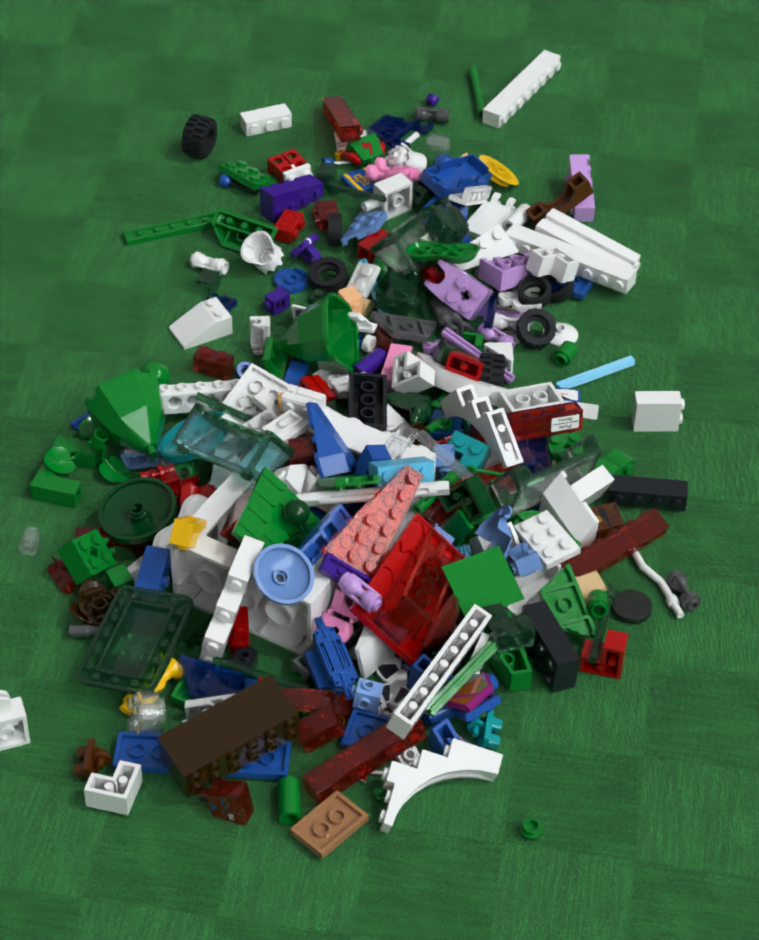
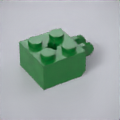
M97 529L71 540L57 550L76 585L101 574L117 564L112 556L116 552L115 549H108L106 546L110 541L109 538H102Z

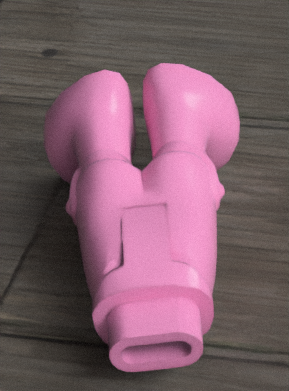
M377 157L374 165L369 164L366 167L365 176L368 181L379 182L402 173L413 183L420 181L423 171L407 165L388 167L384 158Z

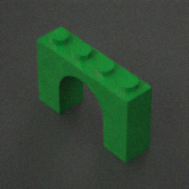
M58 435L55 442H52L51 448L56 446L63 447L70 452L72 457L87 444L88 440ZM89 446L73 460L75 466L97 470L102 458V449L94 450ZM44 462L41 467H38L35 478L29 483L32 500L76 509L83 496L80 481L61 478L55 475V472L51 471Z

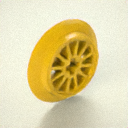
M486 155L479 156V159L489 167L488 172L492 173L490 179L503 187L519 184L517 177L502 163Z

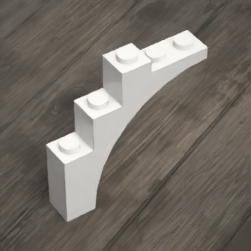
M246 535L229 570L225 586L216 604L213 618L203 639L198 662L203 663L207 667L218 669L233 624L253 575L254 561L264 546V542Z
M453 738L450 745H445L442 755L422 750L419 756H415L412 767L392 761L389 768H384L381 780H384L383 789L387 790L384 798L387 806L385 810H381L378 822L382 823L380 831L388 834L401 807L415 793L428 785L453 778H477L493 782L498 775L503 754Z

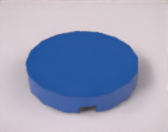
M284 268L279 270L274 276L275 288L279 285L290 294L304 291L309 284L308 275L299 268H294V270Z

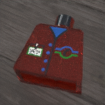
M217 779L210 790L202 789L199 795L200 802L209 803L213 816L242 826L247 825L255 810L246 781Z

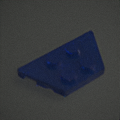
M180 654L178 660L182 666V676L184 683L187 685L188 697L192 700L238 693L245 689L246 679H258V676Z

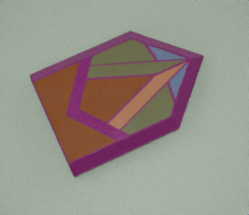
M488 673L473 675L444 706L469 713L494 692V687Z

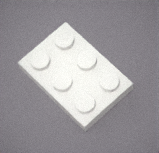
M548 510L514 525L517 536L522 542H527L529 549L532 548L534 552H538L541 564L546 570L581 552V548Z

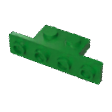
M267 337L266 344L263 345L262 367H265L267 372L284 381L289 356L283 352L276 353L274 337Z

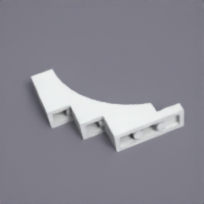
M473 384L455 389L440 401L446 418L461 417L470 422L480 432L492 452H498L504 469L524 462L504 408L493 410L488 396L477 398Z

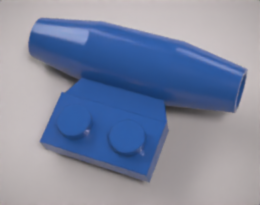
M489 673L488 675L495 691L499 684L496 677ZM491 693L470 713L443 706L434 716H430L424 711L421 717L427 726L435 725L447 717L449 720L456 717L463 721L471 722L484 712L492 711L495 706L501 703L499 695Z

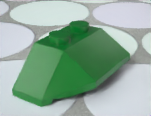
M217 208L211 221L221 246L241 253L244 240L250 234L256 231H265L274 240L278 231L277 227L221 208Z

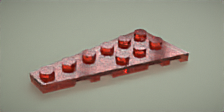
M409 465L403 466L388 481V484L382 490H379L370 502H367L346 523L345 527L340 532H337L332 537L333 539L320 550L325 554L327 552L371 578L385 558L424 475Z

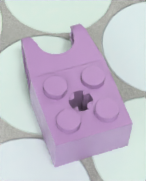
M439 259L437 263L445 272L444 280L440 284L425 280V286L445 304L468 320L474 321L494 291L467 272ZM465 293H468L469 299L465 298Z

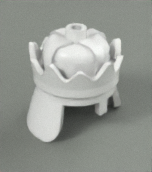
M402 142L401 146L396 145L394 149L392 148L391 151H388L389 156L388 160H386L389 165L388 167L407 165L418 168L419 171L426 169L427 159L425 155L412 151Z
M256 231L250 234L244 240L241 247L243 260L254 264L258 271H262L266 275L268 271H275V267L283 264L281 257L284 254L281 251L282 248L275 245L271 236L265 231Z

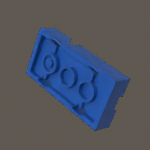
M469 154L460 158L455 157L443 161L439 169L436 166L423 169L420 181L443 200L448 198L449 194L463 193L465 187L487 185L492 173L488 172L489 167L474 154Z

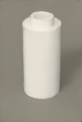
M521 204L502 223V228L505 232L514 223L524 226L529 221L525 212L530 207L528 204Z

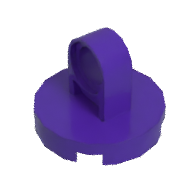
M316 233L303 240L298 247L296 246L289 255L293 260L302 256L311 266L315 260L317 261L319 258H322L314 246L320 238Z

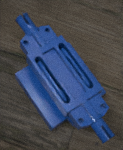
M322 616L316 617L314 622L318 629L313 632L314 649L304 652V659L317 691L330 689L332 694L336 696L344 694L346 700L352 699L354 694L351 686L358 681V675L345 643L342 642L340 635L336 634L334 627L325 626Z

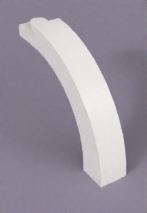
M417 352L416 357L435 370L434 386L451 393L455 389L473 384L477 398L488 396L491 405L498 407L499 391L507 390L506 388L482 381L478 382L445 370V366L439 363L434 356Z

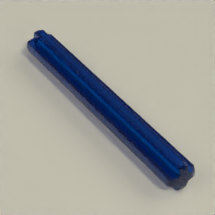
M492 287L490 289L494 292L487 301L483 327L485 329L493 328L498 291Z

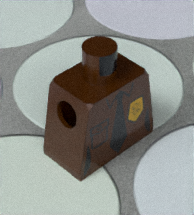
M612 502L590 508L599 520L595 542L603 543L608 541L611 546H617L621 542L620 538L624 529V522L617 503Z

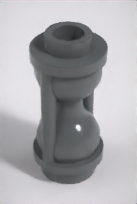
M418 105L414 109L416 121L434 120L439 123L442 122V124H445V122L449 123L450 110L446 108L429 109Z
M680 570L670 572L667 576V584L673 591L681 593L680 602L683 609L686 611L697 609L701 603V598L696 592L687 589L688 580L685 573Z

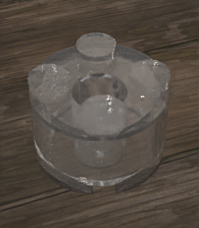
M134 691L132 697L127 698V709L130 710V718L127 721L128 731L135 732V735L162 734L164 728H160V723H165L164 698H160V695L163 694L162 691Z

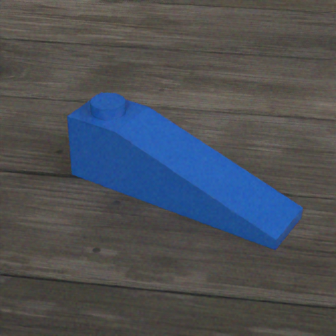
M306 403L309 425L315 433L311 438L312 443L317 446V452L314 453L320 478L338 477L354 473L357 464L356 459L318 403Z

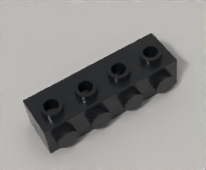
M610 474L615 480L609 486L608 503L616 502L617 505L686 511L688 481Z

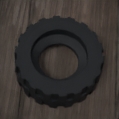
M328 256L319 258V260L311 264L308 271L309 281L315 292L317 291L319 294L324 295L333 292L338 293L340 289L345 288V285H347V268L340 259ZM325 271H334L337 276L332 280L324 281L320 279V274Z
M541 308L527 310L521 315L515 325L517 339H519L522 345L526 348H531V350L545 348L553 340L557 331L556 321H554L553 316ZM531 321H538L544 326L542 336L533 337L529 334L527 327Z

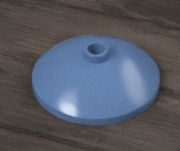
M279 543L266 547L258 554L253 564V578L258 590L268 600L280 605H293L302 601L311 592L314 584V570L310 560L301 550L288 544Z

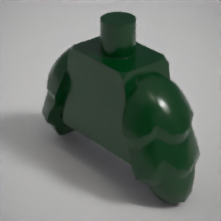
M397 391L387 393V403L409 425L419 421L426 425L432 417V407L430 404L432 401L428 395L422 396L413 392L401 393Z

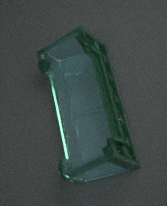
M195 403L172 441L178 447L176 450L182 455L187 456V454L210 462L239 474L241 478L248 482L251 480L257 481L265 466L273 473L290 460L295 453V450L274 432L266 429L264 434L221 418L215 412L211 411L209 413L204 409L203 405Z

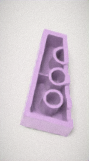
M589 154L569 155L568 175H565V185L569 178L580 171L589 180L592 187ZM594 193L570 210V215H573V219L578 222L594 221Z

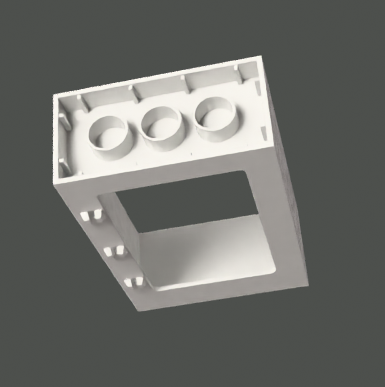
M326 407L324 410L325 415L355 457L356 462H358L366 445L385 444L392 459L425 456L433 460L434 481L429 482H435L436 453L431 452L423 445L416 446L397 438L391 432H382L363 424L357 418L345 417ZM311 426L309 430L282 448L279 443H274L265 437L193 515V517L207 520L206 528L200 533L196 546L188 548V550L177 549L175 544L170 543L174 598L209 614L215 611L229 570L238 552L237 549L227 545L234 537L231 533L239 518L234 505L245 493L254 487L265 466L274 473L279 468L298 465L305 457L310 458L316 464L314 453L317 452V446L312 443L311 437L315 433ZM422 497L367 501L343 529L344 532L333 542L334 545L327 552L358 571L364 564L373 567L375 572L376 561L380 562V560L385 558L407 522L416 514L412 510L413 504ZM431 505L421 514L425 520L431 514ZM324 555L312 566L314 570V584L311 592L302 601L293 605H280L268 600L258 590L252 575L241 606L248 607L250 633L298 655L315 643L313 639V632L316 628L314 619L316 617L319 618L324 610L331 607L336 588H341L338 586V583L318 572Z

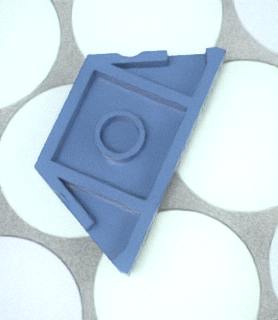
M361 211L341 238L342 245H347L351 238L357 237L359 240L378 232L388 218L386 211Z

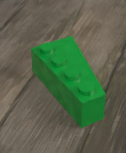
M511 611L489 613L492 617L483 632L490 635L488 641L495 642L498 650L488 661L509 691L529 689L531 686L532 669Z

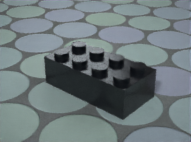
M349 372L347 385L348 418L354 417L367 426L382 432L387 431V375Z
M544 600L523 605L521 615L519 616V629L517 630L525 646L526 653L533 659L536 670L540 671L544 684L548 685L552 693L575 687L580 657L548 604Z

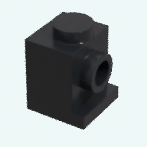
M251 646L238 647L233 659L230 661L231 676L251 679L258 664V651H255Z

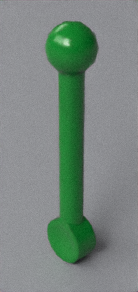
M468 465L467 467L469 473L479 472L499 476L501 479H506L508 476L506 472L499 473L475 468L474 465Z

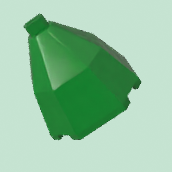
M334 292L311 304L299 314L282 335L281 339L275 340L276 353L283 352L296 360L308 363L309 366L320 370L342 373L353 372L354 368L352 366L359 361V335L357 323L351 322L348 314L352 311L350 304Z
M133 368L99 384L95 388L96 395L92 399L87 398L84 401L92 423L97 428L105 429L113 443L146 455L149 454L151 460L158 458L156 450L166 417L162 391L155 370L148 369L147 373H141L139 369Z

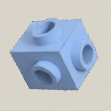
M359 678L358 685H353L352 688L354 694L352 707L377 713L384 684Z

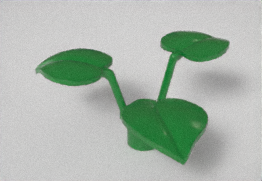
M89 416L78 427L80 436L89 440L85 446L72 457L67 449L60 446L52 447L43 458L44 464L51 471L62 475L70 474L76 467L73 460L90 446L94 450L102 449L101 460L103 463L99 465V473L103 479L110 483H122L131 479L130 472L121 459L116 456L105 458L107 449L105 443L109 438V434L105 429L97 428Z

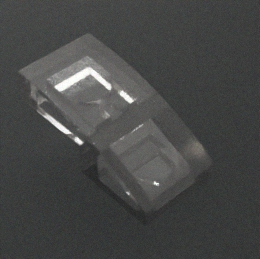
M401 423L384 443L390 456L400 459L406 448H410L419 430Z

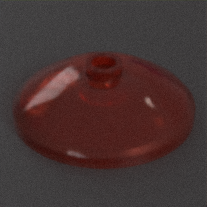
M452 594L438 613L423 642V650H432L442 645L458 627L456 623L460 610L459 600L456 595Z

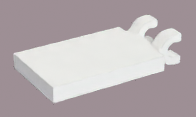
M495 192L492 195L491 201H484L463 225L461 233L478 238L498 224L502 227V223L515 211L516 207L513 205L516 199L510 197L504 206L498 201L501 194Z

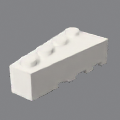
M498 224L470 242L480 246L477 256L472 261L461 264H449L470 273L479 269L480 258H486L487 261L493 260V257L500 256L501 259H507L509 255H517L519 251L501 225Z

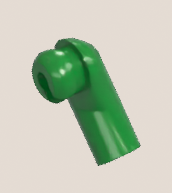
M437 418L425 426L426 433L430 435L436 430H450L453 426V421L450 418Z

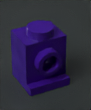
M276 286V290L265 295V301L262 302L264 310L275 316L290 308V293L281 286Z

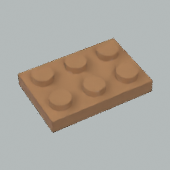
M336 790L291 827L290 835L320 859H323L369 821V814Z

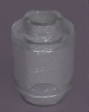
M433 133L427 137L426 146H428L429 150L445 152L450 149L451 138Z
M32 526L22 531L18 549L22 554L31 556L37 553L41 540L40 531Z

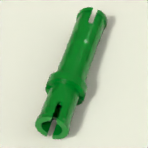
M449 471L447 475L436 482L449 481L450 488L459 480V477L454 471ZM422 497L413 504L412 510L421 515L438 497Z

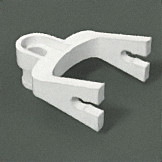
M518 287L513 288L512 292L503 291L498 294L497 301L500 306L508 308L512 306L513 309L519 310L521 314L529 309H540L542 307V303L536 305L520 304L518 300ZM532 287L524 292L526 296L536 298L539 297V294L530 292H540V288Z

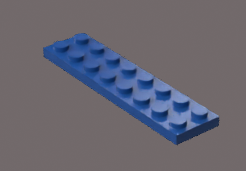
M119 731L112 765L113 771L116 770L121 760L140 764L142 773L170 774L160 759L157 737L162 734ZM285 742L275 751L262 755L256 762L248 763L238 772L230 773L225 777L280 780L288 776L291 742Z

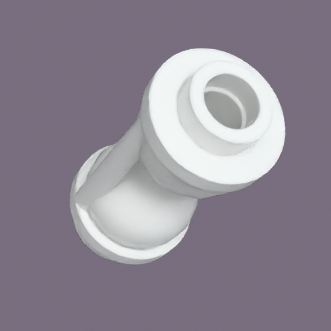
M198 251L190 257L192 268L210 270L219 276L225 275L228 272L229 262L223 258H211Z
M495 313V316H491L490 324L498 330L512 329L515 331V325L520 317L510 318ZM531 322L528 324L527 327L528 332L530 331Z

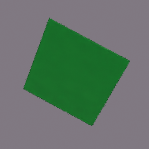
M500 546L442 567L464 616L468 614L474 604L490 613L524 599Z

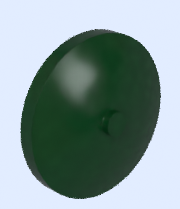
M151 477L129 479L118 484L105 495L98 510L99 523L104 533L118 543L129 545L145 543L153 540L160 530L174 522L178 509L177 500L170 486L159 479Z

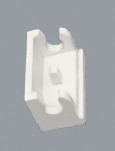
M250 316L251 349H261L253 350L254 355H264L263 345L266 344V338L271 337L270 316Z

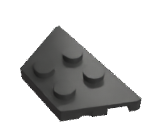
M372 311L370 317L392 338L396 340H410L414 343H427L438 324L436 321Z

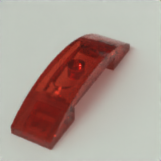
M304 688L282 689L297 711L338 714L350 719L354 708L352 707L354 698L346 700L344 694L337 695L333 691Z

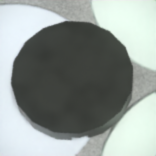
M624 590L618 592L613 597L611 610L618 620L624 623L634 622V624H639L650 617L652 603L648 596L640 591Z

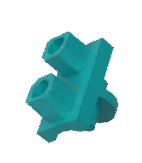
M494 710L487 712L486 716L481 719L477 717L476 720L467 723V730L472 733L473 737H478V747H488L496 750L500 744L501 737L492 734L491 731L498 734L503 720L493 717Z

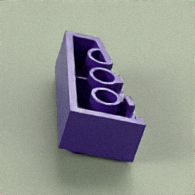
M308 174L294 178L293 181L285 180L282 184L277 185L274 183L270 184V187L262 186L260 187V214L272 223H275L285 209L298 211L323 197L324 183Z

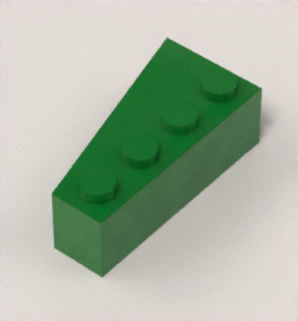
M507 497L492 500L497 509L504 505H508L513 509L511 517L506 522L513 523L518 514ZM458 509L453 516L445 520V525L442 529L455 538L452 543L454 546L461 547L470 543L469 539L478 536L476 531L479 526L492 513L470 523L463 509Z

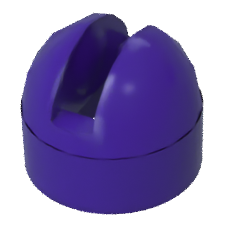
M429 93L426 97V104L428 106L431 104V107L438 104L439 97Z

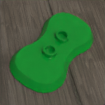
M419 241L409 245L404 250V254L411 261H439L440 259L449 263L461 264L472 261L477 256L480 246L473 243L444 244L435 241Z

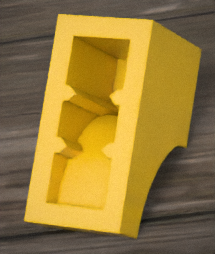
M189 515L175 518L169 543L175 544L176 548L181 550H188V548L196 546L200 533L206 528L207 520Z

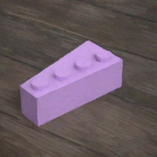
M524 253V256L509 255L507 259H501L500 256L493 257V260L487 261L486 258H480L478 278L496 288L497 291L517 288L521 280L532 276V273L526 269L530 253Z

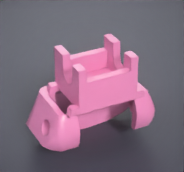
M336 588L331 607L324 610L321 616L325 626L334 627V630L335 627L339 629V633L336 634L340 635L342 642L345 643L353 634V623L359 621L363 626L365 625L357 616H354L349 611L355 601L342 592L340 588ZM346 617L350 618L349 622H346L343 619Z

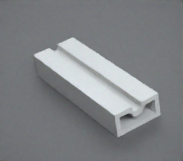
M554 208L550 210L545 219H542L536 225L535 231L630 266L637 269V271L641 265L639 262L640 254Z

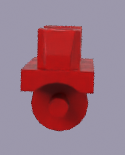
M427 265L420 269L423 276L420 280L422 285H425V280L440 284L442 282L441 279L445 278L444 272H438L435 265Z
M159 464L156 465L154 470L140 473V477L156 478L165 482L168 486L180 483V478L176 473L174 464L165 467Z

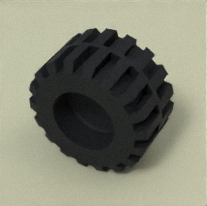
M198 114L190 116L182 133V149L185 154L203 159L210 155L217 138L216 120Z
M482 352L479 360L485 365L480 381L503 387L505 372L504 354Z

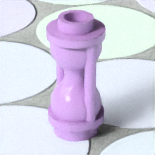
M482 323L478 327L477 333L484 334L485 341L512 342V348H514V337L508 336L490 323Z
M346 572L338 582V586L341 587L340 590L367 612H376L383 603L381 601L382 595L354 573Z

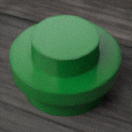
M527 818L520 825V833L524 838L534 840L541 836L542 826L537 819Z

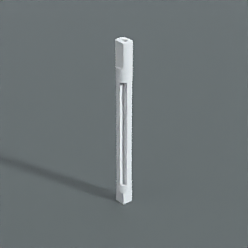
M449 481L339 491L298 493L296 496L310 507L338 503L450 495Z

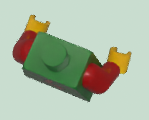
M376 133L348 141L345 151L340 149L339 153L334 152L335 160H348L357 165L359 169L367 167L369 164L374 165L377 157L383 158L385 155V143L379 141Z

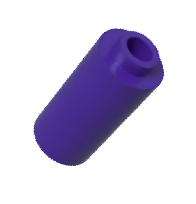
M381 348L374 349L352 366L354 368L353 372L373 374L384 365L387 357L386 351Z

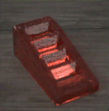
M377 326L375 332L369 334L377 338L376 346L385 350L388 354L390 345L395 342V338H392L380 326Z

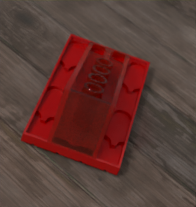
M416 513L406 524L367 583L382 595L381 601L383 603L376 612L372 611L369 613L354 602L349 611L354 616H357L365 626L373 631L377 637L410 666L416 661L456 598L442 567L465 557L420 514Z

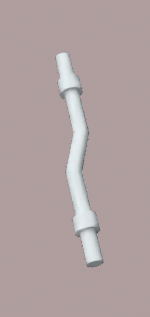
M628 532L622 533L621 537L626 544L625 548L628 554L632 555L639 569L659 585L666 597L667 605L673 609L677 618L684 617L685 614L679 605L680 601L671 592L666 581L646 565L639 553V547L636 542L632 541Z

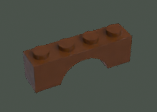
M579 171L566 181L565 189L557 199L549 203L538 201L525 210L530 222L536 228V225L546 218V215L552 208L565 214L592 195L594 191L589 180Z

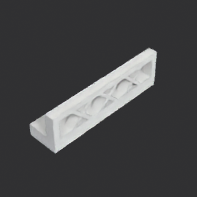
M489 185L465 187L464 193L449 194L448 200L465 206L482 204L484 201H488L492 187Z

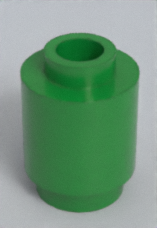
M564 341L554 353V362L561 367L568 365L578 353L576 344L571 341Z
M600 589L591 591L587 596L588 610L593 617L602 618L609 611L607 593Z

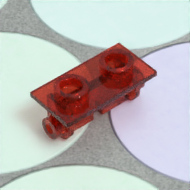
M52 556L51 558L54 563L48 565V573L64 593H73L76 586L81 587V584L76 585L62 559L58 560Z

